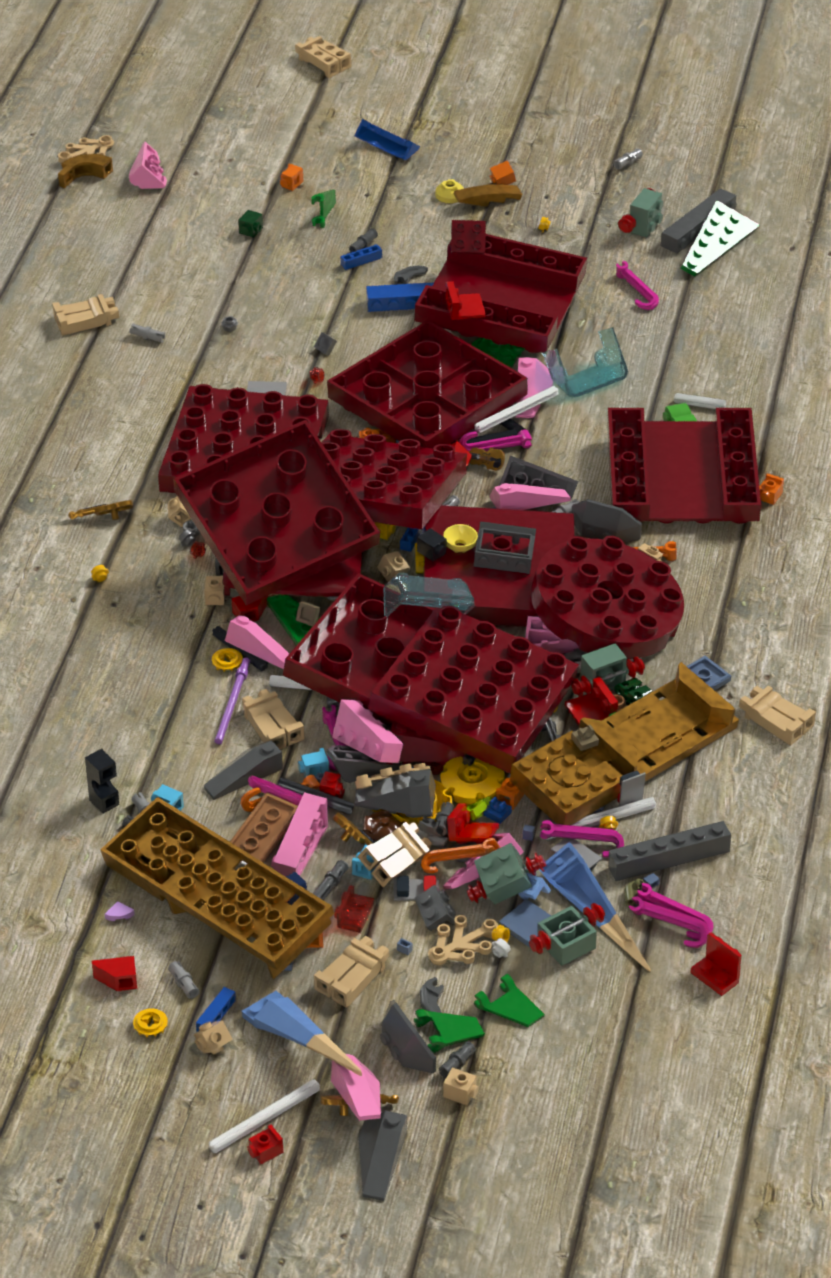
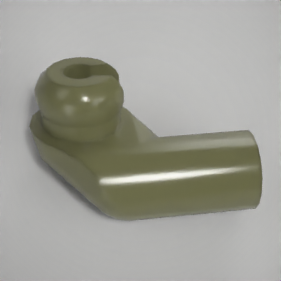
M638 878L624 888L625 904L627 906L635 905L632 897L637 895V890L642 891V883H644L642 879Z

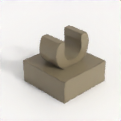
M304 601L300 602L296 621L314 626L319 616L320 607Z
M591 725L579 728L571 734V739L580 751L599 744V739Z

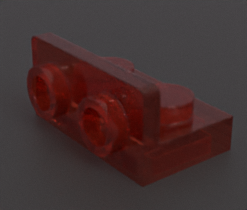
M350 885L347 892H343L341 905L337 906L334 918L337 919V928L361 933L374 906V898L355 894L354 886Z

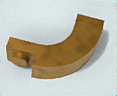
M82 154L65 160L62 163V170L58 173L59 187L66 188L72 181L81 176H96L105 179L113 172L112 158L100 154Z

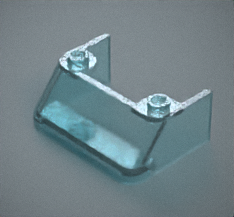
M613 327L598 331L603 348L597 350L594 355L596 366L568 376L557 348L542 352L551 379L569 397L582 396L627 377L628 369Z
M398 573L397 576L393 577L384 586V616H389L401 604L437 608L454 606L463 614H467L475 607L474 597L467 583L460 578L449 580Z

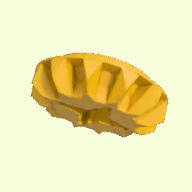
M232 648L220 649L212 656V665L217 670L222 669L223 672L226 670L232 672L234 668L238 669L242 663V654Z
M144 1009L137 1013L133 1019L134 1030H137L139 1035L144 1034L146 1038L149 1035L156 1037L158 1033H164V1029L168 1027L167 1016L158 1009ZM153 1019L154 1024L148 1027L147 1024H149Z

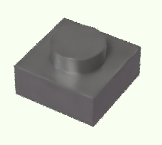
M321 332L313 347L329 356L337 340Z

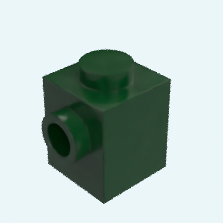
M247 210L238 219L239 234L254 238L263 228L262 214Z

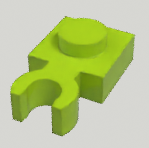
M491 797L478 799L476 803L467 806L471 820H476L482 816V812L488 808L487 806H489V802L492 800Z

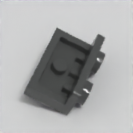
M433 885L414 898L426 928L430 931L447 920L454 925V915H456V912L448 903L450 898L444 889L440 890L436 885Z

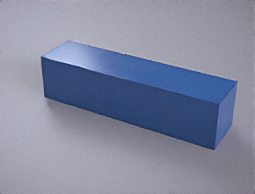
M376 244L340 256L341 266L348 270L381 259L382 249Z
M425 526L423 529L408 527L400 540V550L411 552L415 543H417V537L423 533Z
M223 987L196 1021V1031H200L199 1027L204 1023L220 1021L236 1001V992Z

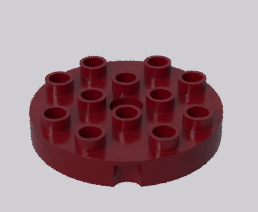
M580 536L570 537L567 542L553 547L541 558L531 586L532 604L544 625L561 640H571L579 646V650L587 653L612 644H616L627 659H633L635 656L643 658L658 653L666 648L669 637H675L684 612L683 594L677 581L670 574V566L662 561H656L633 547L625 545L616 536H606L604 539H585Z

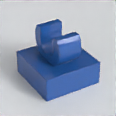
M494 797L489 802L488 808L484 811V816L501 824L512 813V807L507 805L505 801L501 802L497 800V797Z

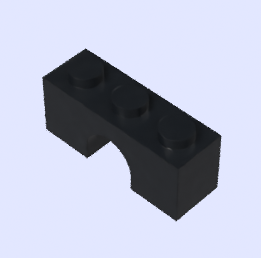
M101 748L85 757L89 801L104 814L120 804L118 790L110 781L117 776L116 762Z

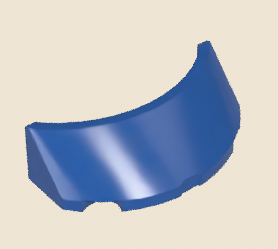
M364 119L361 120L354 135L403 160H407L420 148L417 144L392 134Z

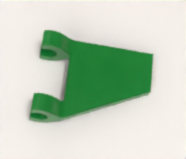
M334 189L311 197V204L314 205L316 202H320V215L312 219V226L315 227L316 224H320V228L325 227V218L336 204V190Z
M508 974L501 977L500 980L503 983L499 985L506 994L494 1002L490 1003L483 991L475 994L477 1000L474 1001V1005L478 1009L526 1027H530L545 1016L517 988L513 979Z
M424 1009L415 1011L417 1018H414L413 1021L416 1027H422L432 1021L439 1036L433 1035L429 1037L431 1044H427V1046L433 1053L438 1052L445 1046L485 1035L476 1017L431 1012Z

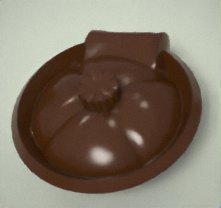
M378 811L370 816H364L363 832L374 842H377L401 827L405 821L400 822L389 811Z

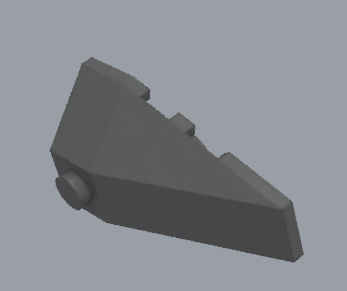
M510 455L499 486L508 483L563 489L572 498L578 481Z
M431 769L405 772L374 782L371 787L356 789L354 804L357 807L372 810H388L391 814H396V812L403 813L406 817L411 818L432 817L436 784Z

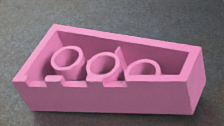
M341 699L332 738L379 762L399 763L403 743L390 730H386L383 727V723L380 720H376L372 716L373 713L363 707L361 701Z
M304 792L280 848L271 862L273 869L285 877L293 872L301 876L327 830V798Z

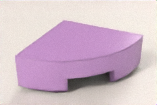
M117 901L105 913V919L109 921L123 918L125 920L135 915L134 909Z

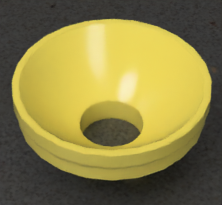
M449 179L437 186L435 196L443 203H457L458 200L453 193L456 190L464 189V187L455 180Z
M457 524L448 527L444 531L443 537L447 539L446 546L456 553H465L475 547L478 534L475 529L468 525ZM462 543L465 546H457L455 544Z

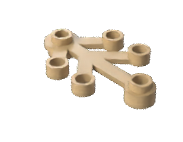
M103 135L99 140L85 137L80 138L79 144L67 143L65 145L66 151L58 154V160L62 165L65 160L82 154H94L95 150L98 149L100 151L97 154L106 156L107 149L114 146V140L109 135Z
M421 763L414 765V768H412L411 764L399 766L400 770L392 771V768L382 769L380 774L370 776L371 778H368V774L357 776V781H355L356 789L371 787L374 782L405 772L429 770L430 766Z
M458 915L455 917V932L452 943L445 946L446 938L450 935V927L447 924L439 925L437 928V945L429 950L428 957L434 965H443L447 960L471 964L475 960L474 952H480L483 955H488L492 952L490 941L484 940L480 944L471 942L482 936L492 938V931L498 926V923L494 919H486L482 923V927L463 936L464 928L467 927V918L464 915ZM456 950H464L462 954L454 952Z

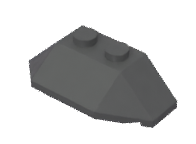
M590 499L572 505L574 525L583 537L604 539L606 536H616L624 543L641 538L642 523L639 520L636 521L631 514L622 508Z
M333 745L327 749V753L342 779L348 783L357 781V776L368 774V778H371L370 776L380 774L382 769L392 768V771L400 770L399 766L403 765L401 761L393 763V765L379 762L350 746Z
M390 1001L382 1021V1033L380 1034L382 1043L389 1047L392 1057L398 1060L402 1067L428 1073L436 1072L435 1055L428 1048L396 1001Z

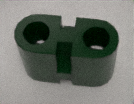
M638 678L629 679L614 687L615 694L624 697L627 700V705L653 692L648 686H642V682Z

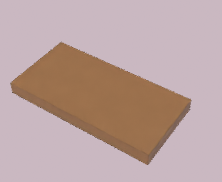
M266 793L230 842L264 863L287 832L298 806Z

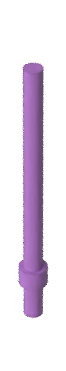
M243 658L241 666L236 671V680L214 740L216 744H222L243 681L247 678V669L250 663L248 658Z

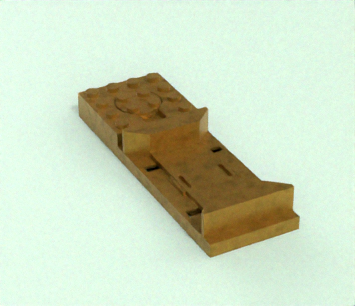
M681 662L678 664L674 680L602 721L582 718L579 728L591 725L599 739L597 746L580 751L571 739L573 732L571 730L513 763L509 781L556 824L572 825L617 799L618 794L621 792V785L619 784L621 776L638 770L640 774L646 773L645 781L736 729L739 719L734 716L735 708ZM699 727L707 735L702 737L694 729ZM645 758L648 762L654 763L655 765L650 767L647 763L643 761V759Z
M159 797L152 801L100 849L108 867L161 901L167 899L173 914L190 913L265 962L273 979L331 924L330 918L335 914L332 905ZM242 861L247 863L244 867H240L237 871L235 870ZM295 894L300 896L292 905L287 903ZM251 936L256 939L253 943L248 941Z

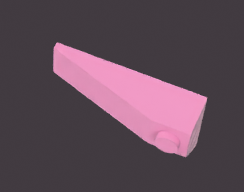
M146 142L143 143L129 172V180L134 186H138L141 189L164 188L167 180L165 176H162L164 171L159 166L161 162L158 153Z
M519 358L518 372L528 378V395L518 400L516 404L553 386V372L537 358ZM541 404L516 415V418H534Z
M504 483L494 487L490 494V500L497 509L526 510L571 501L570 496L563 489Z
M239 615L230 621L225 638L226 642L284 669L285 658L289 653L271 636L245 616Z
M510 833L493 835L492 838L497 841L500 848L512 843L520 855L524 852ZM483 856L469 858L465 862L466 867L456 871L443 887L445 889H454L480 878L474 860Z
M346 1054L362 1070V1076L332 1061L331 1082L358 1120L381 1118L380 1082L375 1075L353 1055Z

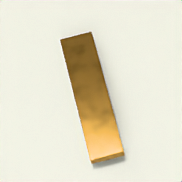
M505 184L468 187L456 190L453 193L459 203L486 207L490 201L504 203L506 198L521 200L523 195L518 186Z

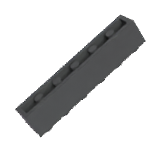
M721 188L665 229L661 233V246L675 253L686 248L687 245L697 238L716 200L735 210L737 195Z
M724 821L612 849L609 850L608 868L615 881H620L730 852L731 833Z

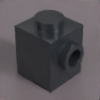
M430 528L417 537V552L434 562L446 553L447 539Z

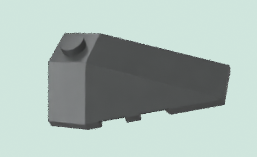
M272 740L249 748L205 783L204 789L215 800L248 785V778L251 775L262 779L282 770V751Z
M384 1111L381 1113V1118L364 1121L358 1138L363 1197L385 1201L407 1134V1115Z

